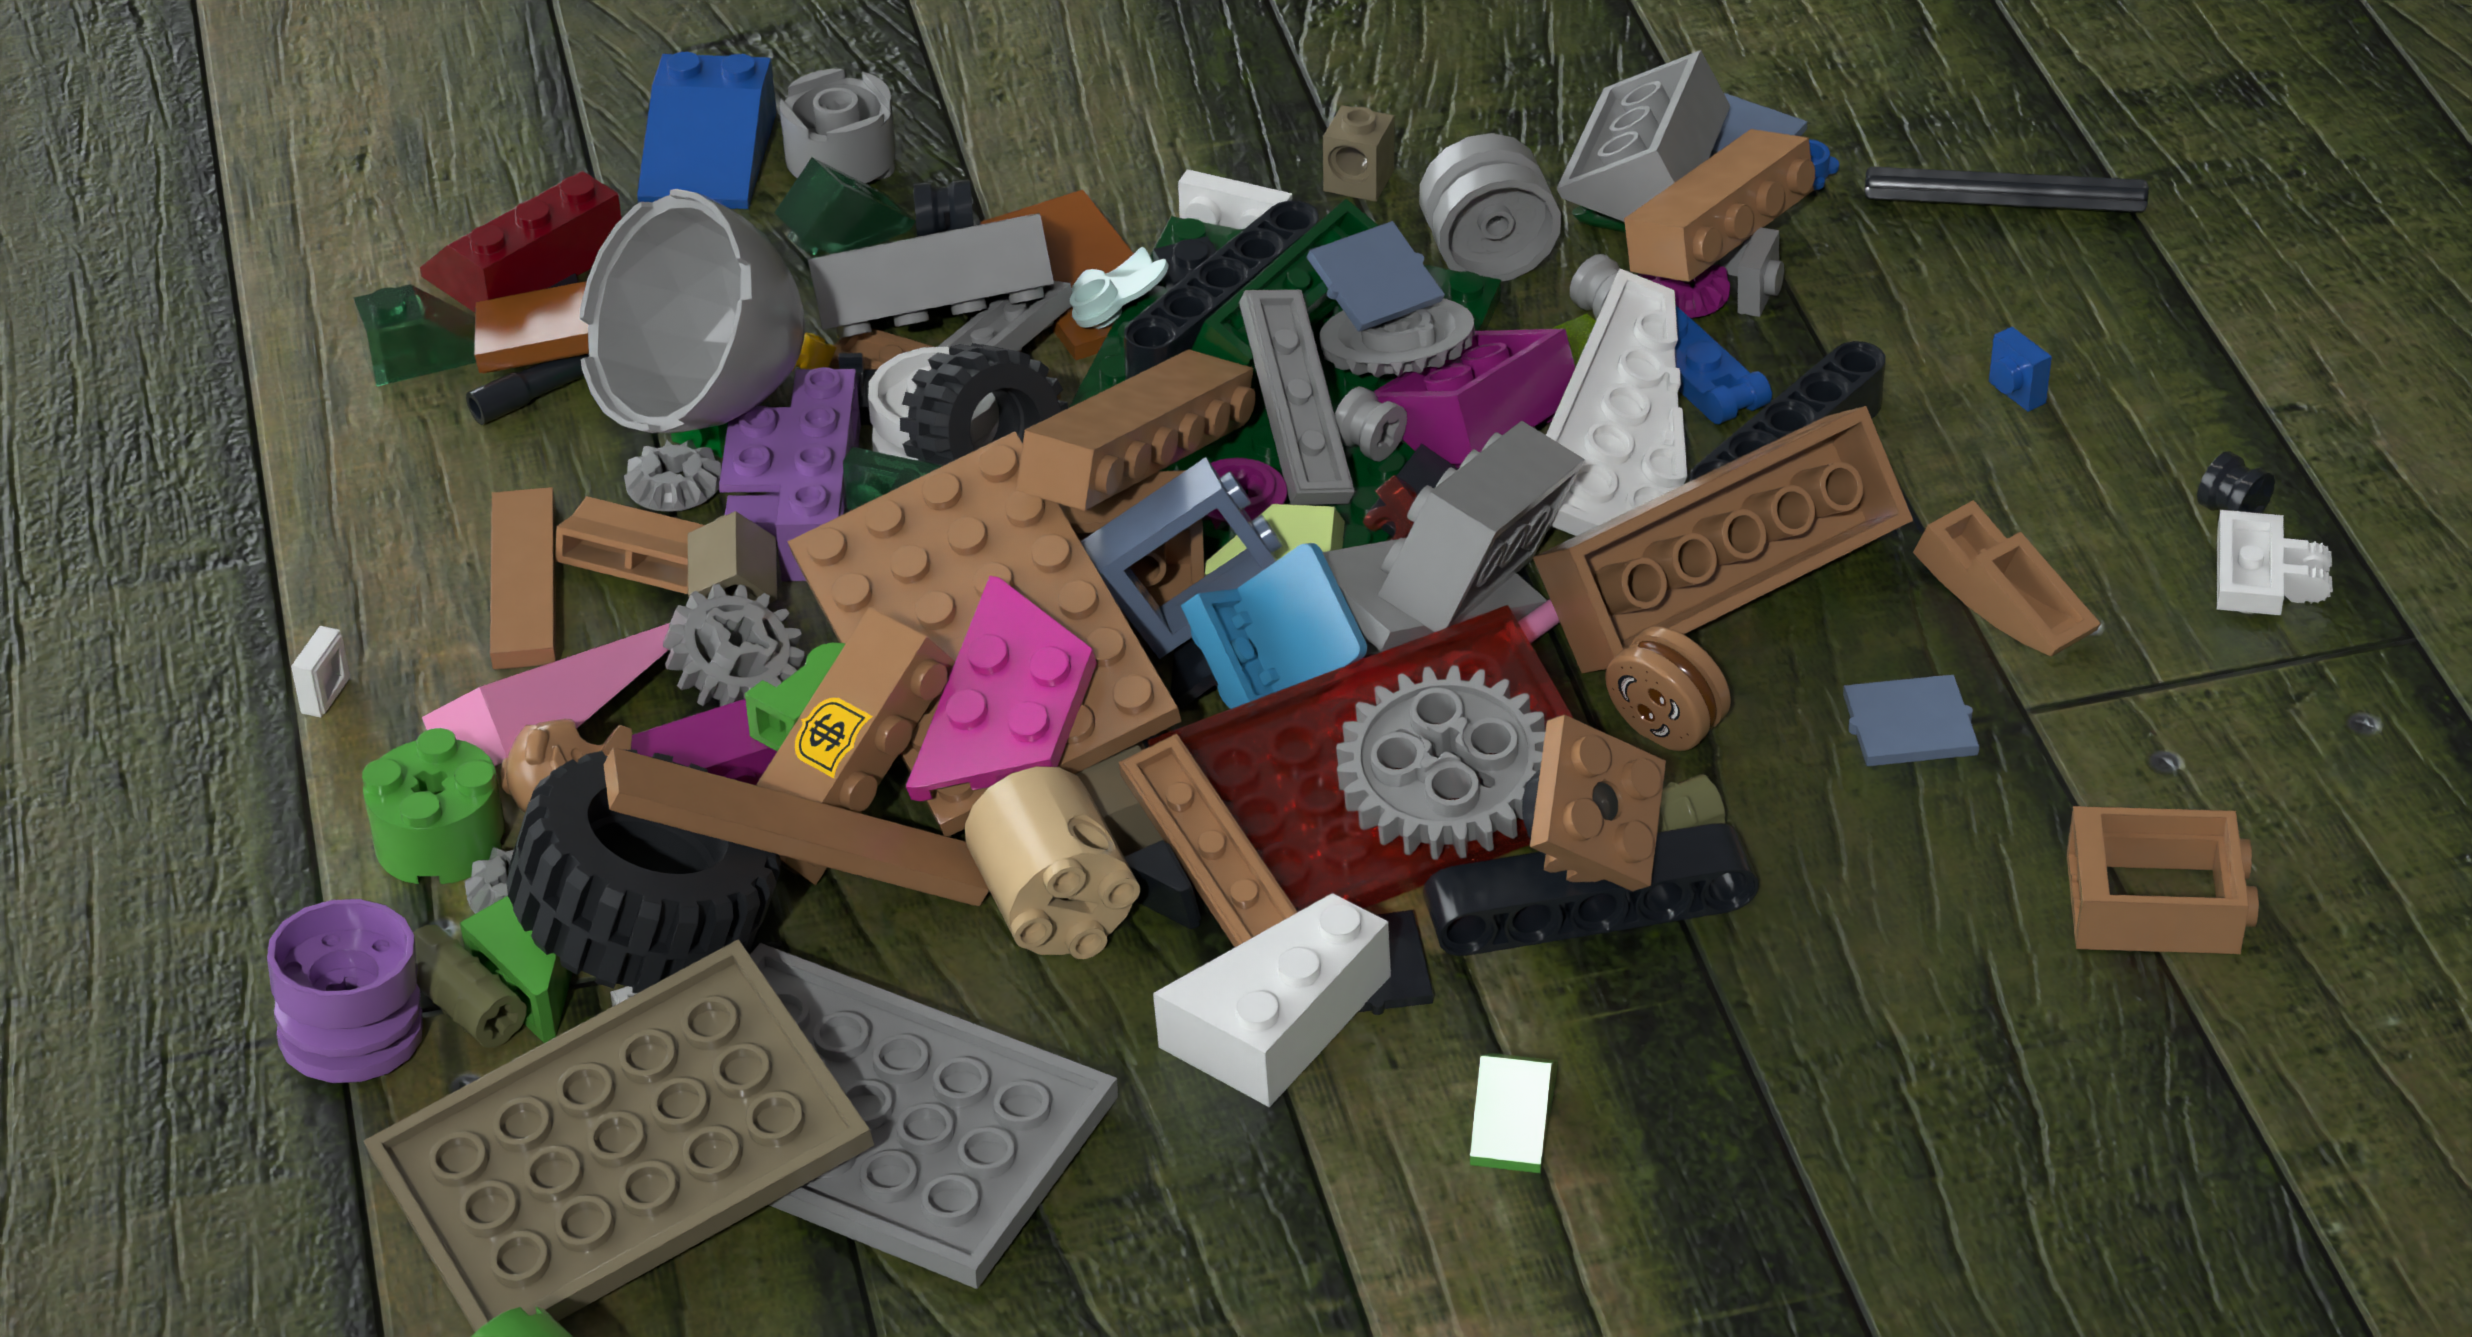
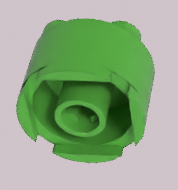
M434 728L421 733L416 741L403 744L365 766L362 772L363 795L375 853L380 865L390 875L404 882L419 884L417 876H439L440 884L456 883L471 877L473 862L489 860L493 847L501 850L500 840L503 832L505 833V823L496 770L490 757L479 747L456 739L455 734L448 729Z

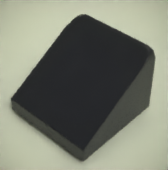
M1161 840L1124 857L1140 886V893L1135 901L1189 929L1200 926L1201 916L1192 885L1169 843Z

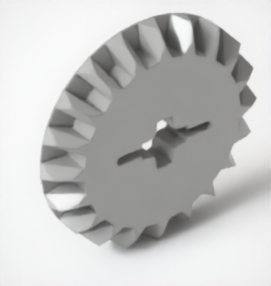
M1443 298L1439 303L1360 332L1357 331L1346 313L1341 311L1324 324L1320 331L1319 339L1324 359L1333 362L1335 368L1341 370L1350 369L1352 374L1356 375L1369 372L1377 378L1384 374H1395L1400 377L1404 372L1414 371L1421 373L1423 368L1430 366L1439 368L1444 365L1445 360H1454L1460 357L1463 350L1472 346L1475 326L1474 318L1467 308Z

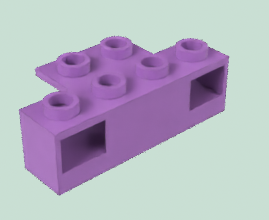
M821 367L796 370L791 407L756 406L728 422L719 481L720 492L769 493L763 495H728L725 515L737 511L776 537L782 581H806L787 541L843 515L844 509L849 508L848 501L853 497L861 428L855 369Z

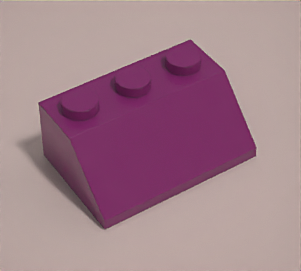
M1566 329L1475 331V335L1472 337V346L1463 350L1460 357L1454 360H1445L1444 365L1439 368L1431 366L1423 368L1421 373L1414 371L1405 372L1400 377L1375 390L1374 393L1378 397L1379 402H1394L1405 409L1407 412V424L1402 440L1414 451L1422 443L1459 468L1473 449L1481 452L1495 432L1504 435L1520 421L1527 423L1531 427L1551 422L1573 375L1575 364Z

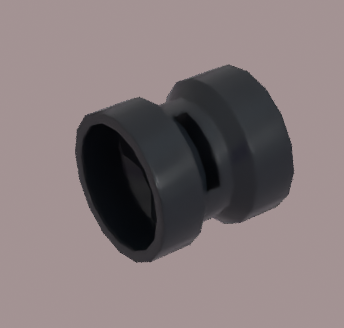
M970 179L953 180L948 187H936L931 182L913 183L917 237L973 226Z

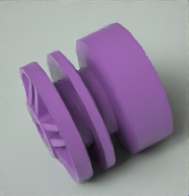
M362 899L329 900L305 907L280 924L269 939L267 962L271 992L275 998L274 1016L278 1025V1046L286 1062L307 1077L330 1083L362 1082L388 1074L409 1060L422 1041L423 1016L420 1007V989L417 985L418 967L415 938L406 919L386 905Z

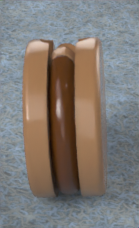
M1648 627L1642 630L1634 638L1630 647L1616 655L1606 669L1605 680L1607 690L1621 716L1639 734L1669 750L1687 751L1694 748L1707 735L1709 730L1715 727L1727 715L1730 708V690L1723 673L1714 660L1693 640L1666 627Z

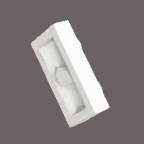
M1188 169L1178 181L1179 218H1194L1205 223L1236 229H1245L1277 203L1292 200V193Z

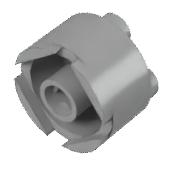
M845 69L816 71L795 80L788 87V97L785 101L781 98L779 107L786 166L796 178L811 184L812 191L817 195L835 196L840 194L846 187L858 186L872 180L886 179L894 173L896 145L891 92L881 79L872 74L862 72L863 80L845 78Z

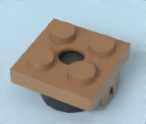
M1562 715L1548 720L1541 768L1527 782L1522 797V818L1528 836L1531 839L1530 847L1538 850L1545 856L1544 870L1550 873L1567 870L1566 880L1571 882H1596L1605 879L1631 891L1651 886L1666 760L1569 716Z

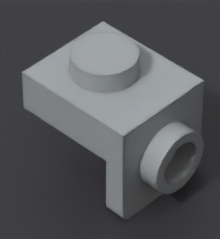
M1760 227L1750 238L1720 259V266L1727 269L1728 275L1738 276V313L1760 317L1770 295L1777 296L1781 290L1784 263L1779 261V230Z

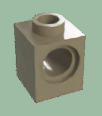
M1341 105L1323 135V191L1377 202L1394 172L1395 115L1375 112L1366 107Z

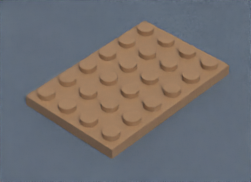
M1012 432L787 541L794 559L840 643H847L868 608L871 607L924 634L956 661L989 576H995L1002 579L1091 647L1097 664L1057 767L1076 774L1181 722L1177 705L1058 503L1016 490L1023 446L1016 432ZM945 686L941 693L931 701L912 731L909 744L900 753L910 774ZM967 782L931 790L932 799L925 800L944 836L949 837L965 829V823L972 806L989 787L972 790L970 783Z

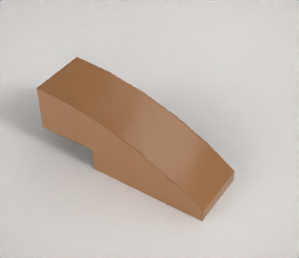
M1974 500L1928 524L1913 551L1930 572L1966 606L1994 627L2024 645L2046 655L2053 656L2097 631L2101 625L2022 532L2007 539Z

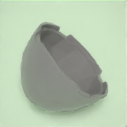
M681 189L670 190L669 196L654 202H639L615 225L598 251L587 279L580 308V320L588 324L589 357L581 359V366L591 395L603 413L621 426L649 433H678L720 426L760 405L787 379L794 369L801 353L805 334L804 310L797 286L790 270L768 237L744 217L725 205L705 195Z

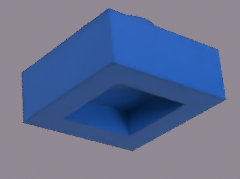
M2014 327L2007 328L1994 335L1989 382L2001 393L2007 395L2029 412L2046 403L2052 356Z

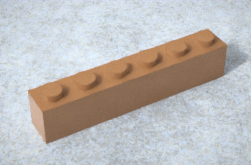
M1188 349L1025 429L1016 490L1086 511L1244 426L1249 420L1255 405V391L1250 388L1254 368Z

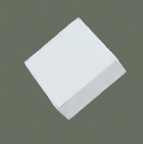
M319 626L291 666L302 714L321 718L350 679L344 642L338 629Z

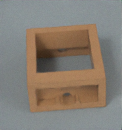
M2073 806L2067 847V865L2076 949L2241 954L2245 927H2255L2257 924L2259 900L2257 887L2246 886L2245 879H2249L2251 873L2252 848L2250 839L2239 837L2236 811ZM2107 867L2212 870L2216 898L2110 895Z

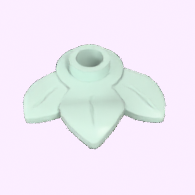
M1141 247L1128 260L1109 273L1105 274L1104 271L1096 269L1085 270L1071 288L1070 304L1073 307V319L1078 326L1084 328L1093 326V328L1099 329L1110 325L1121 315L1124 304L1141 297L1162 280L1168 270V262L1166 259L1153 262L1147 250Z

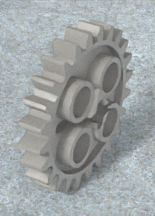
M1452 665L1446 680H1437L1435 673L1430 667H1424L1423 682L1414 684L1403 673L1399 674V691L1393 694L1388 689L1378 685L1374 688L1376 706L1363 702H1358L1355 705L1357 722H1344V742L1337 744L1336 747L1338 759L1337 774L1339 790H1344L1346 809L1348 811H1358L1360 828L1362 830L1378 825L1380 843L1383 845L1393 841L1399 835L1402 836L1404 852L1407 855H1411L1421 842L1428 843L1432 859H1438L1444 845L1449 844L1454 845L1460 858H1466L1468 842L1477 840L1487 851L1493 850L1492 833L1497 830L1512 839L1517 837L1516 817L1523 819L1522 797L1527 782L1541 768L1545 738L1544 714L1542 711L1530 712V696L1527 693L1510 699L1509 680L1503 679L1492 688L1486 687L1485 670L1479 669L1468 682L1461 680L1458 666ZM1450 798H1459L1456 800H1447Z

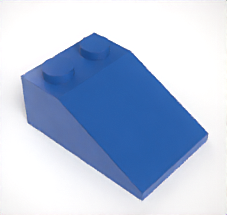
M692 52L662 54L651 90L637 192L638 203L654 202L669 196L670 190L681 189L705 195L730 209H749L777 113L771 58L751 57L746 54H733L730 56L696 55Z

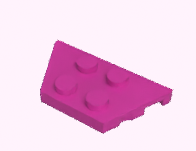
M989 576L907 781L906 788L911 800L932 799L931 790L967 782L970 783L972 790L987 788L1011 773L1036 766L1057 767L1097 664L1093 649L999 577Z

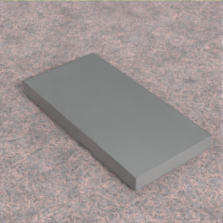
M1398 539L1323 552L1362 635L1379 650L1514 624L1547 601L1518 574H1514L1451 630L1441 636L1378 597L1388 576L1387 573L1381 570V566L1388 552Z

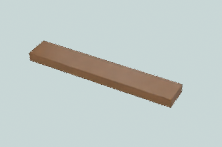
M614 747L603 764L609 809L611 811L974 906H980L989 892L965 841Z

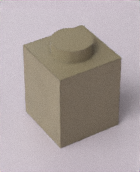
M737 511L721 516L715 521L688 533V597H690L692 592L697 591L707 599L713 584H720L727 596H734L738 585H744L747 590L748 599L756 601L759 596L766 593L770 596L769 603L776 601V537Z

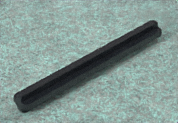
M1873 166L1867 168L1864 187L1865 197L1869 200L2126 213L2145 212L2149 197L2148 183L2143 179Z

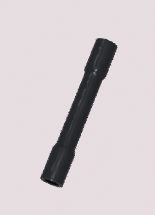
M589 353L541 362L526 370L512 372L467 392L466 402L473 418L480 425H483L527 405L532 399L584 376L581 359L589 357Z

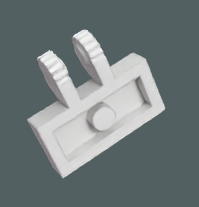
M2220 510L2217 528V610L2238 611L2246 614L2281 615L2284 595L2291 602L2304 603L2308 601L2310 604L2312 602L2319 603V601H2325L2326 597H2330V592H2333L2332 576H2329L2327 571H2330V567H2332L2331 551H2328V546L2325 547L2323 543L2319 544L2316 541L2309 543L2308 540L2284 538L2283 515Z

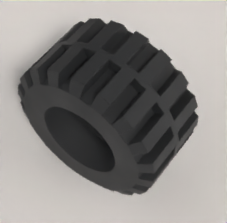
M972 343L971 346L964 344L950 346L949 354L937 352L928 359L931 367L929 371L918 369L911 379L917 387L914 393L905 392L902 405L909 406L908 417L900 418V431L909 433L910 440L902 445L906 456L918 459L913 468L922 477L975 451L970 434L971 420L977 405L989 393H993L999 408V424L991 443L1012 432H1016L1023 443L1025 429L1068 409V402L1057 399L1063 388L1058 379L1046 377L1050 369L1041 361L1030 359L1028 354Z

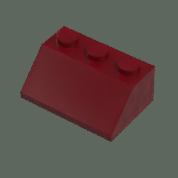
M580 171L448 244L420 267L421 277L474 313L476 302L547 289L576 273L577 277L592 268L599 249L615 225L622 219L619 195L584 171Z

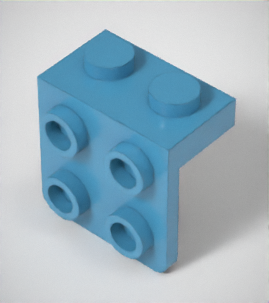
M1315 543L1297 546L1237 589L1198 593L1181 605L1191 627L1192 638L1202 650L1218 683L1219 695L1229 707L1235 720L1283 712L1361 660L1367 652V644L1321 548Z

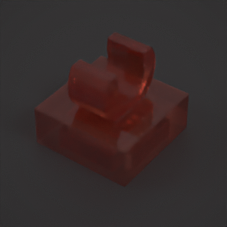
M1394 475L1375 490L1386 506L1374 508L1366 515L1363 521L1365 526L1373 532L1381 528L1384 523L1394 521L1396 532L1390 540H1396L1401 537L1407 538L1414 524L1413 521L1407 518V515L1418 496L1411 485Z

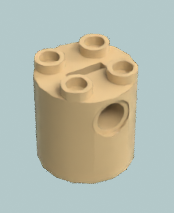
M1032 767L1011 773L993 784L972 806L965 823L966 845L1018 946L1040 955H1065L1070 953L1076 959H1087L1100 953L1107 944V936L1127 917L1133 902L1139 896L1140 886L1090 793L1079 777L1060 767Z

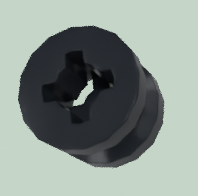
M2231 451L2223 452L2210 464L2202 477L2197 493L2198 503L2211 511L2222 509L2263 513L2274 491V475L2260 467L2251 470L2245 467L2244 459Z

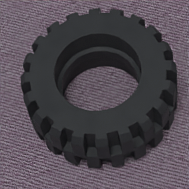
M626 750L638 754L637 750ZM603 751L586 754L578 759V762L572 759L551 771L549 776L538 783L527 805L509 864V875L506 885L508 897L519 923L525 932L532 931L531 937L534 944L546 955L556 954L560 957L561 966L577 975L583 971L595 976V983L613 989L616 984L632 987L633 993H639L738 939L748 954L754 950L780 874L781 859L779 854L611 811L609 809L603 765L608 756ZM654 753L652 756L655 759L678 764L672 762L673 756ZM691 763L689 765V768L708 772L707 769Z

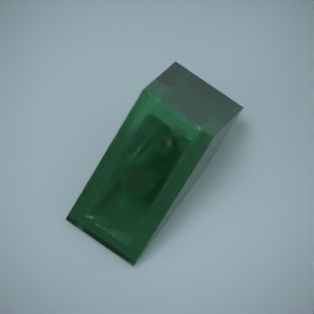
M811 157L774 212L791 229L787 237L798 247L812 255H816L819 249L835 254L870 247L910 231L916 222L887 194Z
M411 284L397 288H382L374 293L353 298L363 353L376 387L476 363L474 356L475 317Z

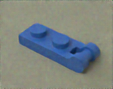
M1676 306L1678 341L1675 346L1676 368H1680L1681 380L1678 391L1714 424H1722L1734 419L1737 416L1738 410L1745 407L1754 411L1768 405L1772 400V391L1766 377L1759 371L1750 373Z

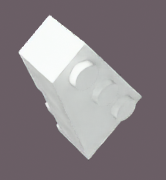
M1333 893L1154 992L1159 1048L1270 1107L1356 1015L1370 997L1391 977L1388 921Z

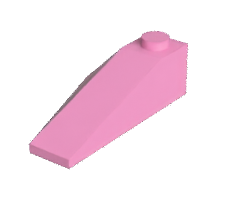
M670 623L478 687L423 716L424 725L427 730L443 728L452 731L456 739L471 743L483 750L492 760L495 769L499 768L502 765L503 759L508 758L514 740L525 725H535L539 722L564 718L572 719L576 724V729L669 650L663 647V641Z

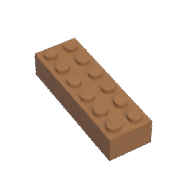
M1866 406L1817 420L1534 556L1533 559L1581 673L1607 669L1610 661L1622 650L1629 648L1637 634L1648 627H1666L1684 635L1913 521V518Z

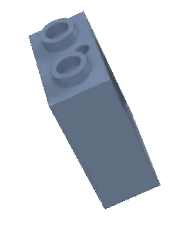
M1206 457L1081 541L1082 546L1115 602L1159 659L1192 638L1191 627L1181 608L1183 603L1198 593L1237 589L1276 562L1278 559L1274 552L1283 546L1263 515L1252 521L1244 508L1251 504V501L1232 472L1229 471L1220 477ZM1217 508L1247 549L1162 606H1159L1130 566Z

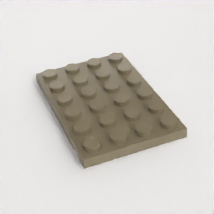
M739 939L363 1141L372 1161L474 1332L501 1313L521 1307L529 1315L536 1314V1307L543 1308L558 1322L875 1146L869 1127Z

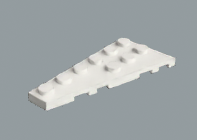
M1620 268L1546 434L1549 438L1585 459L1550 525L1575 536L1684 485L1687 478L1683 410L1678 407V390L1681 385L1680 368H1676L1675 346L1678 341L1675 293L1673 289Z

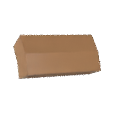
M586 496L573 515L557 525L555 562L688 594V533L704 525Z

